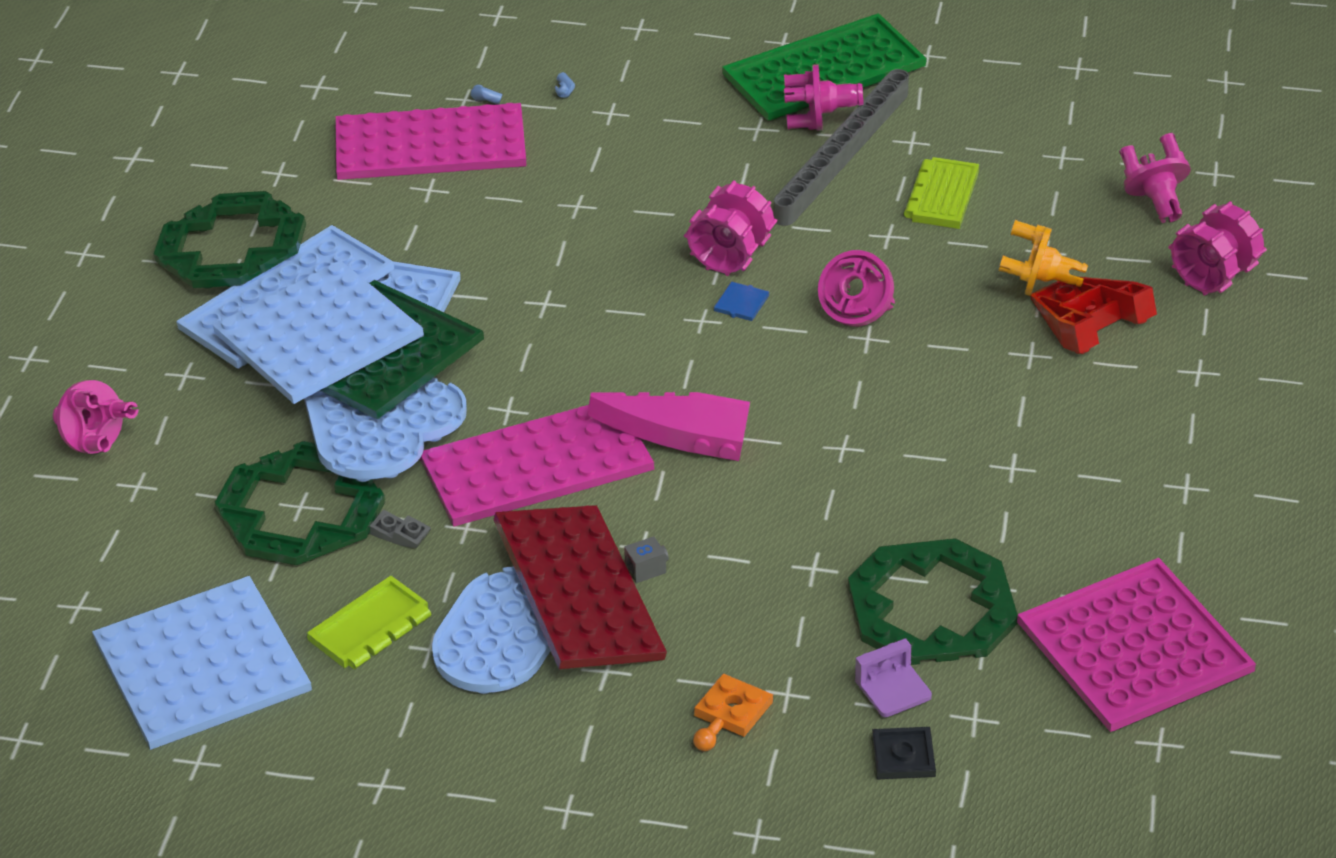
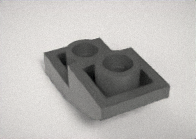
M383 510L370 525V534L400 546L417 548L431 530V527L409 515L402 520L386 510Z

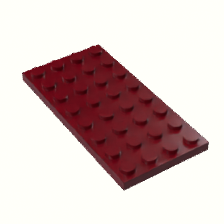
M597 505L495 512L494 523L558 669L665 660L667 654L665 646Z

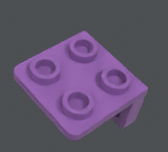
M906 638L856 657L855 682L882 717L892 716L931 700V691L911 667V644Z

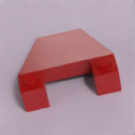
M1080 277L1084 279L1081 287L1056 281L1032 293L1030 296L1063 348L1074 351L1077 354L1086 353L1090 348L1098 345L1097 331L1120 319L1133 322L1134 324H1143L1149 318L1157 315L1153 288L1134 281Z

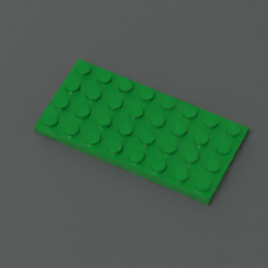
M877 13L722 66V74L769 121L809 107V103H806V101L785 103V74H805V71H813V65L819 64L820 81H831L836 85L860 83L864 88L881 82L892 70L901 69L910 72L926 66L927 58L885 18Z

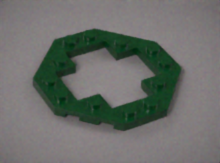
M267 191L222 193L212 197V203L203 208L201 205H198L185 212L183 219L179 221L171 220L164 224L153 254L158 264L192 288L208 289L212 287L241 286L299 252L306 220L304 215L299 212L294 213L291 211V207L281 200H274L272 194ZM259 213L257 218L259 227L278 226L273 245L271 247L248 248L244 263L201 265L203 260L201 251L182 252L188 232L212 230L217 215L233 216L235 214Z
M302 441L294 444V449L281 453L278 450L259 457L260 461L251 465L243 463L235 466L215 500V508L246 556L299 565L366 539L370 533V525L378 517L385 504V495L380 487L377 488L373 479L360 482L357 479L339 475L334 484L335 493L356 496L341 526L315 521L306 539L260 531L266 520L265 511L245 508L260 479L286 483L295 466L334 473L328 470L319 460L315 443Z
M956 538L879 546L848 577V589L852 596L853 609L856 621H858L861 641L875 649H879L906 638L911 644V665H918L920 660L935 659L936 662L959 660V656L974 655L975 658L987 657L1018 624V613L1002 561ZM939 562H942L980 581L981 583L971 592V601L989 609L964 637L939 625L923 641L883 620L893 610L894 601L876 591L901 566L925 577Z

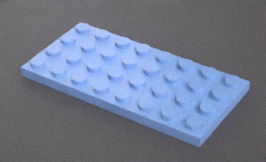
M331 225L300 245L299 252L241 286H232L177 320L176 323L180 331L236 368H240L248 362L214 333V324L340 260L368 283L373 280L377 281L393 271L394 264L390 259Z

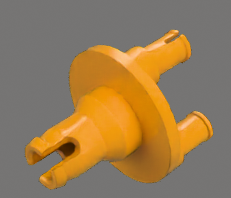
M1015 220L1010 235L1032 241L1031 244L1034 245L1029 260L1025 262L1003 255L998 271L1019 276L1020 280L1028 282L1025 294L1029 296L1032 294L1036 279L1043 282L1057 280L1081 287L1084 279L1071 275L1069 270L1074 269L1086 273L1088 265L1062 256L1056 248L1047 246L1052 231L1051 228L1041 225L1036 227Z

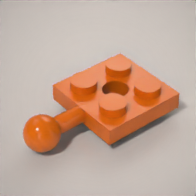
M723 674L694 708V716L711 723L707 728H701L694 734L693 743L695 747L700 751L711 750L716 744V735L722 728L745 737L773 703V694ZM736 703L739 705H734L733 707H731L728 704Z

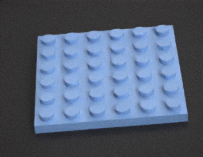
M341 260L330 264L316 273L310 274L308 277L287 286L273 295L267 296L251 306H247L243 310L213 325L214 333L293 404L424 336L423 328Z
M250 576L92 631L94 640L150 750L312 690L310 680Z

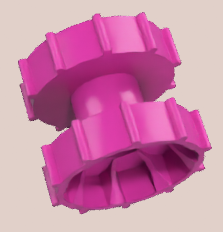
M733 180L731 184L723 187L717 186L709 196L711 200L703 211L698 210L689 221L691 225L684 234L691 249L690 255H694L704 264L706 270L712 269L725 273L726 276L740 269L744 271L753 260L751 255L759 245L763 247L771 237L769 232L777 222L770 207L771 201H767L757 192L755 186L751 188L738 184Z
M1231 201L1219 206L1213 204L1202 213L1204 217L1200 220L1199 224L1193 226L1185 225L1176 232L1177 237L1168 246L1173 260L1172 268H1176L1179 275L1185 281L1186 286L1190 285L1194 289L1201 291L1204 296L1216 291L1219 293L1225 291L1233 284L1231 280L1238 272L1245 271L1248 273L1259 264L1258 259L1267 251L1264 247L1262 236L1264 230L1259 228L1256 221L1250 216L1249 210L1244 211L1240 207L1233 205Z

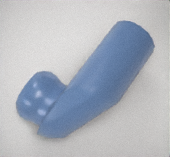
M562 72L557 76V81L561 86L559 88L556 86L555 91L559 97L567 98L575 89V84L566 73Z
M475 85L471 90V97L476 101H489L497 105L500 103L501 93L487 89L482 85Z

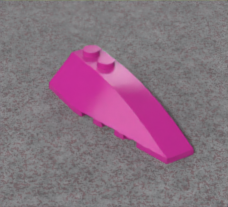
M591 392L587 415L613 428L656 444L686 452L739 461L750 402L699 392H689V396H675V392H665L664 396H650L649 392H639L636 396H627L624 392Z

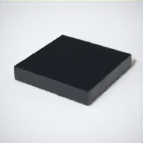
M930 727L872 729L877 780L936 777Z

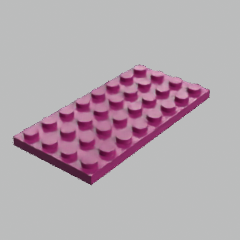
M521 103L485 104L471 107L415 109L412 111L336 116L337 180L527 166Z
M589 405L423 450L420 457L453 527L493 516L495 512L515 510L654 470V461L640 438L588 416Z

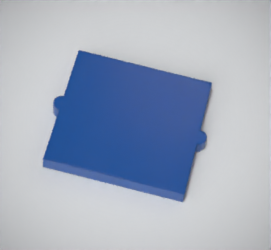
M731 282L714 306V311L731 315L732 318L738 317L753 321L769 297V291L754 288L752 285L747 286Z

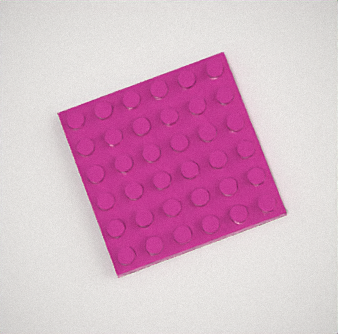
M1160 558L1022 612L1017 616V623L1110 732L1255 672L1256 663Z

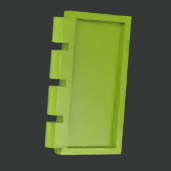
M932 157V160L924 159L904 211V216L916 223L960 229L979 173V164Z
M390 575L307 632L309 642L344 669L348 666L356 669L371 658L370 654L375 656L391 645V639L393 641L398 640L411 631L413 626L416 627L431 617V612L428 609L427 601Z

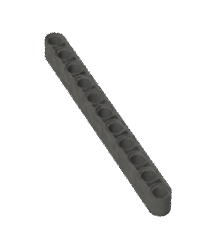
M901 69L890 71L863 100L864 105L858 106L775 196L774 219H777L776 223L778 225L788 226L793 224L907 98L909 74Z

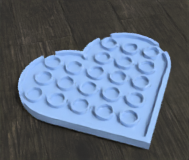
M434 377L378 420L320 390L304 398L319 460L328 470L344 477L357 479L360 482L384 477H396L398 473L407 470L420 459L425 441L435 442L441 440L443 436L456 430L463 423L467 414L466 398L463 392L454 384L449 383L447 386L442 382H438V378Z

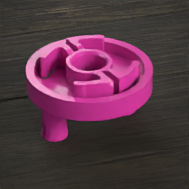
M851 250L834 257L821 273L818 283L820 303L825 312L841 324L853 327L870 324L880 318L885 311L891 310L894 307L891 303L895 304L892 274L887 265L870 252ZM854 279H861L863 283L861 292L855 296L848 295L849 291L847 288L850 289L849 283Z

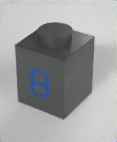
M654 536L624 546L625 565L636 583L666 573V561L669 560L668 552L664 545L660 546Z

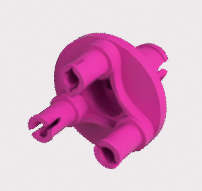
M819 64L813 65V71H805V74L784 75L785 103L806 101V103H809L810 109L808 114H787L788 130L795 128L823 130L822 113H832L835 109L841 107L864 105L862 84L836 85L831 81H820Z
M1168 133L1160 137V142L1166 155L1165 159L1156 161L1154 154H1148L1149 159L1147 160L1146 155L1139 159L1141 162L1139 164L1133 145L1121 148L1119 153L1125 166L1124 173L1126 179L1123 185L1126 193L1132 196L1146 195L1151 198L1161 223H1165L1166 217L1169 218L1170 223L1181 218L1182 210L1180 209L1175 190L1177 184L1190 174L1191 168L1183 152L1179 150L1175 134Z
M84 380L73 384L65 391L58 406L53 410L52 417L63 441L70 448L80 453L94 454L109 451L120 433L123 418H135L139 410L132 409V407H138L135 402L120 400L114 390L107 384L96 380Z

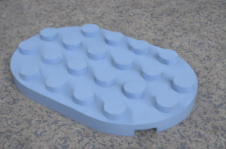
M514 567L502 568L503 572L489 576L487 573L482 574L470 582L437 629L432 643L434 663L442 677L452 685L480 694L511 689L528 681L538 671L551 651Z

